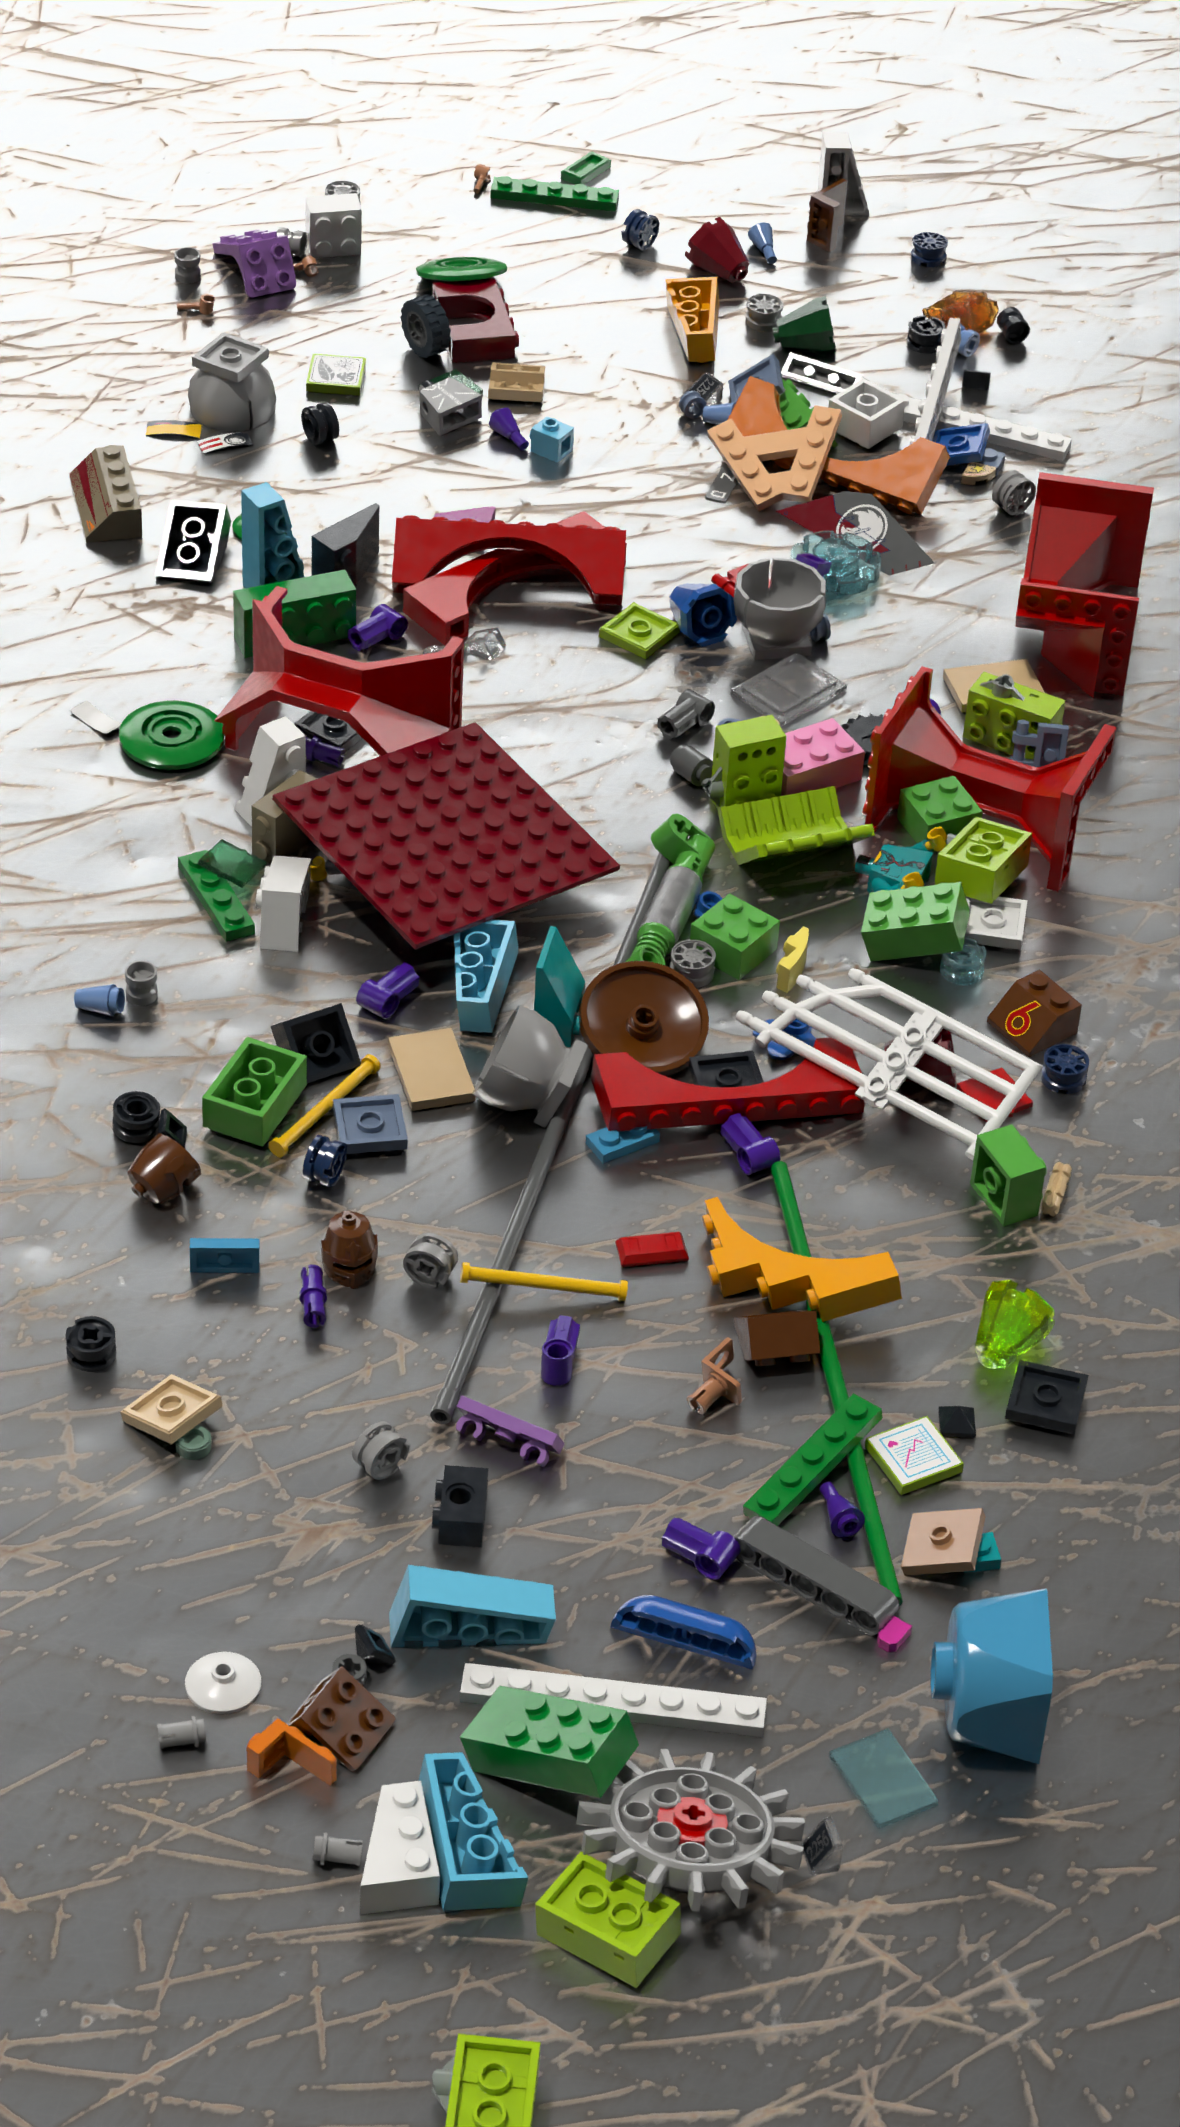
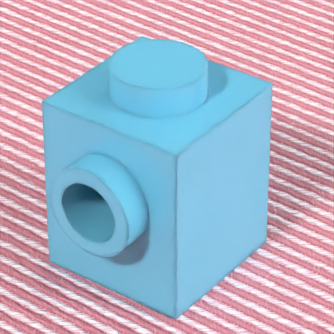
M545 417L531 428L530 451L558 463L573 451L574 427L562 423L555 418Z

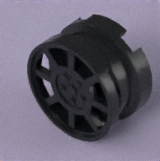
M926 315L914 317L913 321L908 323L907 346L918 353H935L937 347L942 346L941 334L942 329H945L944 322L936 317H932V320L926 319Z
M88 1316L75 1320V1325L72 1327L68 1326L65 1334L66 1354L68 1362L73 1367L81 1371L95 1372L105 1369L113 1363L116 1357L115 1329L109 1321L100 1317ZM79 1361H86V1362H88V1363H87V1365H84V1364H80V1363H78V1362H79ZM92 1362H100L98 1365H91Z

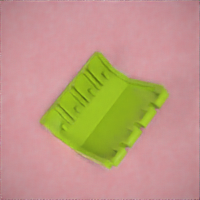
M835 786L717 808L723 839L738 865L853 844L875 836L873 824L847 827L840 814Z

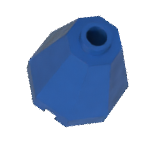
M685 583L676 586L669 596L670 609L681 632L702 647L724 641L728 635L725 633L729 626L733 628L737 622L734 597L716 584Z

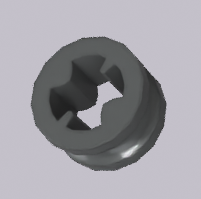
M345 1654L334 1661L332 1672L343 1666L347 1671H352L353 1677L362 1686L366 1684L367 1666L360 1656Z

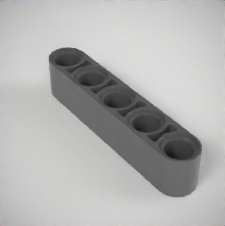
M752 1517L733 1536L738 1541L741 1549L740 1554L736 1558L737 1560L868 1635L877 1634L899 1610V1601L889 1589L762 1517Z

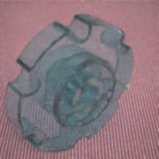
M834 531L811 533L803 537V543H795L791 549L790 559L796 560L797 554L811 553L832 563L829 573L824 574L823 577L826 580V593L833 592L837 596L857 594L867 590L868 583H876L880 576V553L873 551V544L852 533L836 534Z

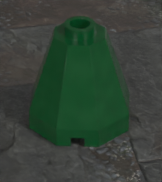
M826 296L815 298L776 320L777 327L772 328L775 344L780 343L781 349L824 354L836 352Z

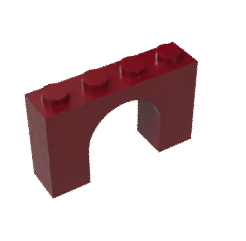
M495 278L433 283V297L444 308L448 319L476 318L484 321L475 324L449 326L451 329V341L447 351L452 363L515 358V347H519L518 331H514L513 317H509L508 303L504 302L503 289L498 288Z

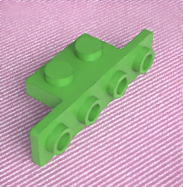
M782 378L784 392L779 396L784 425L788 430L807 427L813 408H809L811 406L810 402L803 393L796 394L799 391L790 379L785 381ZM835 439L831 445L833 448L838 446Z

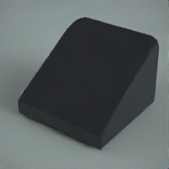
M964 369L962 387L989 390L991 372Z

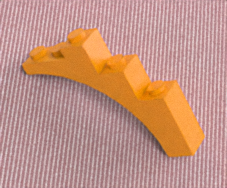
M718 1197L705 1200L707 1214L702 1215V1221L706 1234H713L714 1236L711 1239L713 1250H710L712 1265L707 1266L712 1286L719 1285L723 1297L758 1288L761 1298L768 1297L772 1310L808 1300L810 1309H817L822 1322L902 1299L899 1275L889 1252L857 1258L827 1259L806 1257L781 1251L760 1242L741 1229L727 1214Z

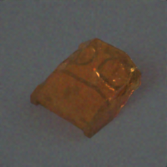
M955 290L952 294L933 305L923 308L922 312L928 319L932 320V317H936L942 320L945 326H948L950 318H958L966 330L972 329L981 333L993 326L999 308L997 301L988 299L986 292Z

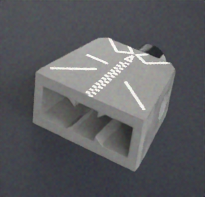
M447 378L436 384L426 380L420 385L421 415L439 436L482 418V395L457 380Z

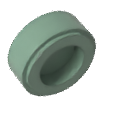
M197 1425L175 1441L176 1452L182 1458L188 1460L204 1458L210 1453L212 1448L210 1432L205 1427Z

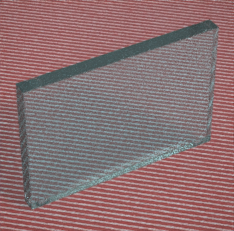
M889 1729L829 1751L831 1761H833L878 1829L938 1805L939 1800L937 1796L932 1792Z

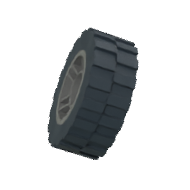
M423 295L408 300L401 308L400 319L405 339L408 341L410 348L413 349V352L421 358H427L446 351L451 341V329L445 314L446 312L441 307L439 301L430 295Z

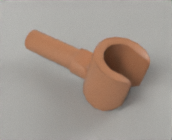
M483 164L476 166L474 177L478 181L473 190L474 193L478 194L482 185L491 180V175L488 174L490 167Z
M306 256L302 259L301 263L293 264L294 270H304L308 276H315L319 272L316 266H311L317 264L312 256Z
M210 294L201 295L200 302L177 303V310L194 309L199 310L204 315H209L213 311L215 297Z

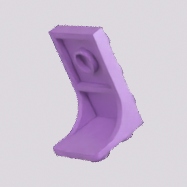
M255 229L245 231L244 235L235 236V234L221 236L219 242L212 243L214 253L232 255L236 259L242 273L245 292L248 297L267 295L291 290L296 287V278L287 235H277L276 231L268 232V230L260 231Z

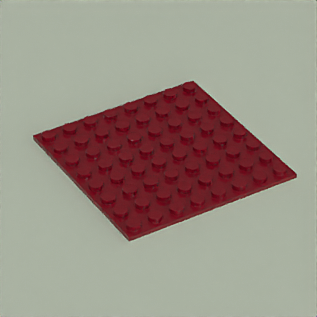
M476 722L276 793L272 798L414 949L620 870V864Z

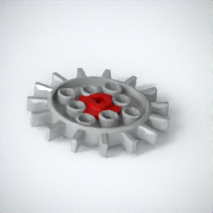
M660 1749L657 1770L644 1773L632 1761L628 1760L617 1775V1778L624 1785L620 1786L612 1782L601 1798L588 1796L600 1803L579 1801L576 1824L600 1828L584 1830L581 1847L583 1854L614 1851L617 1854L607 1860L605 1879L609 1882L632 1871L646 1880L645 1901L652 1902L661 1892L662 1887L676 1891L688 1892V1902L691 1911H700L704 1893L725 1891L738 1909L745 1908L749 1889L745 1883L751 1879L776 1895L781 1892L785 1872L770 1863L795 1870L800 1869L804 1847L784 1841H802L805 1820L804 1817H773L774 1815L786 1812L789 1793L782 1789L762 1796L755 1794L752 1789L754 1788L757 1769L749 1766L735 1779L714 1772V1753L706 1752L698 1769L676 1767L669 1750Z

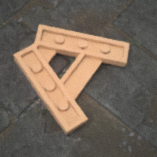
M815 405L807 427L744 437L733 420L729 419L707 430L709 439L757 510L761 511L783 499L802 503L811 501L840 424L842 412L841 409ZM795 456L790 471L769 474L761 461Z

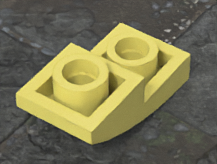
M804 926L794 936L791 935L787 938L783 947L785 957L779 961L776 968V973L778 974L777 988L786 993L794 987L798 976L802 974L805 967L809 929Z

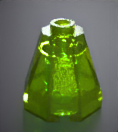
M1012 1280L992 1282L985 1294L975 1342V1354L978 1356L979 1362L990 1369L1008 1367L1048 1336L1055 1325V1319H1052L1055 1315L1054 1309L1036 1291L1026 1288L1024 1293L1016 1290L1018 1283Z

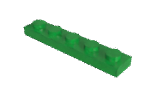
M500 176L493 179L490 198L616 212L619 190L610 187L597 188L588 187L584 184L569 185L557 181L541 182L535 179L522 180L513 179L509 176Z
M853 1393L743 1505L744 1515L750 1519L754 1516H759L778 1526L883 1418L882 1408Z

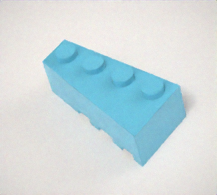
M267 482L241 490L243 586L249 588L305 577L303 572L305 568L303 561L298 555V544L291 531L292 524L285 500Z
M490 920L454 934L456 1001L460 1031L492 1033L519 951L515 921Z
M408 1565L389 1612L391 1648L404 1647V1641H423V1647L438 1646V1640H461V1646L476 1645V1643L485 1639H494L497 1645L546 1643L556 1621L553 1585Z
M463 1752L425 1754L418 1781H421L440 1874L439 1893L443 1911L521 1907L528 1876L523 1866L519 1867L513 1857L514 1849L508 1839H504L497 1826L498 1819L493 1809H488L482 1797L483 1790Z

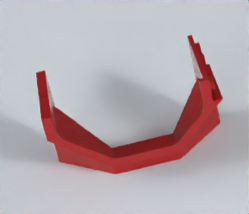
M1039 472L1024 578H1021L1015 627L1044 631L1041 655L1092 698L1094 697V692L1123 696L1139 597L1098 591L1110 585L1138 588L1154 488Z
M276 586L262 601L252 599L253 672L214 720L223 724L222 733L225 735V748L237 751L239 748V738L264 706L269 702L278 701L345 721L379 756L462 726L464 639L453 636L441 651L367 663L358 662L292 642L282 628V600L287 595V589Z
M921 666L915 676H910L905 691L898 693L893 708L886 710L881 725H876L873 729L870 740L872 749L868 760L869 775L865 785V791L867 792L866 801L862 814L866 816L865 825L873 824L874 832L877 831L888 813L898 809L900 789L955 776L983 811V814L1011 822L1019 826L1021 830L1032 833L1031 842L1050 863L1047 889L1059 892L1070 872L1080 802L1113 752L1116 727L1104 724L1086 752L1042 767L1026 765L964 744L932 706L930 691L933 669Z

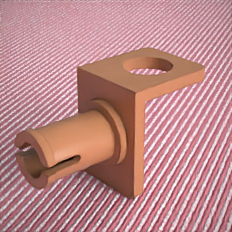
M729 1337L725 1338L701 1361L704 1383L687 1397V1402L694 1411L700 1407L697 1410L698 1414H704L721 1396L726 1397L737 1406L742 1402L740 1383L723 1371L734 1359L733 1340ZM724 1352L721 1361L715 1365L718 1356Z

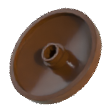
M628 961L603 970L590 982L581 1001L579 1026L583 1039L593 1054L627 1052L645 1067L667 1077L684 1070L689 1066V1057H696L700 1054L708 1034L709 1015L700 992L685 976L659 963Z

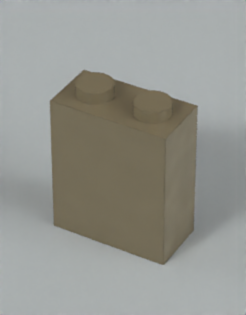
M299 770L251 805L253 855L271 864L274 856L289 857L310 841L308 836L272 798L276 793L316 779L315 777Z

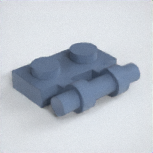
M1017 721L1016 731H1013L1012 742L1014 743L1013 756L1009 759L1033 767H1042L1065 759L1069 733L1068 725L1038 722L1037 734L1028 732V721ZM1026 745L1035 746L1033 759L1025 758Z

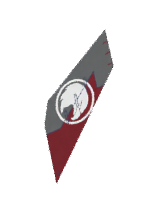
M844 491L776 511L889 576L934 564V561L872 494Z

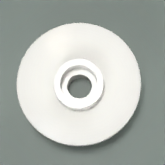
M217 1652L200 1658L189 1668L185 1678V1690L188 1698L198 1708L213 1714H231L247 1708L256 1700L261 1690V1675L257 1666L248 1658L232 1652Z

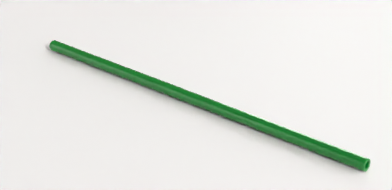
M783 1161L775 1162L771 1166V1172L793 1254L811 1257L787 1164ZM805 1300L807 1310L816 1311L820 1345L819 1355L835 1413L849 1397L829 1321L822 1322L817 1309L811 1310L808 1300ZM859 1442L846 1455L859 1509L865 1516L864 1528L879 1584L893 1592L899 1601V1606H901L903 1603L862 1445Z

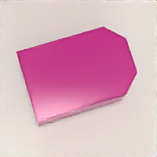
M892 1616L878 1632L877 1643L879 1648L886 1652H896L911 1635L912 1626Z

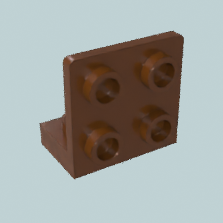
M841 179L811 195L809 201L807 241L828 252L836 249L838 228L844 223L848 181L845 179Z
M341 1666L320 1681L288 1721L287 1725L297 1727L307 1737L313 1735L350 1771H355L394 1723L395 1716Z

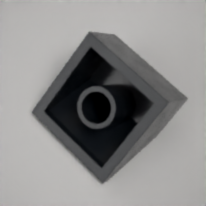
M342 1003L270 1026L278 1047L307 1056V1083L361 1065Z

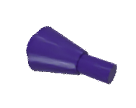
M509 408L495 410L490 416L489 427L513 441L521 451L527 449L529 442L521 435Z
M831 1482L823 1483L820 1487V1492L827 1502L832 1533L840 1538L856 1534L865 1522L863 1512L839 1495Z

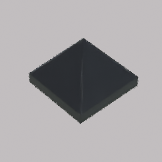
M164 1108L160 1113L157 1135L161 1133L168 1136L185 1148L187 1127Z
M940 1406L938 1408L939 1430L942 1436L976 1437L974 1408L965 1406Z
M358 1624L355 1627L357 1656H360L366 1663L393 1665L396 1662V1658L381 1634L364 1625Z

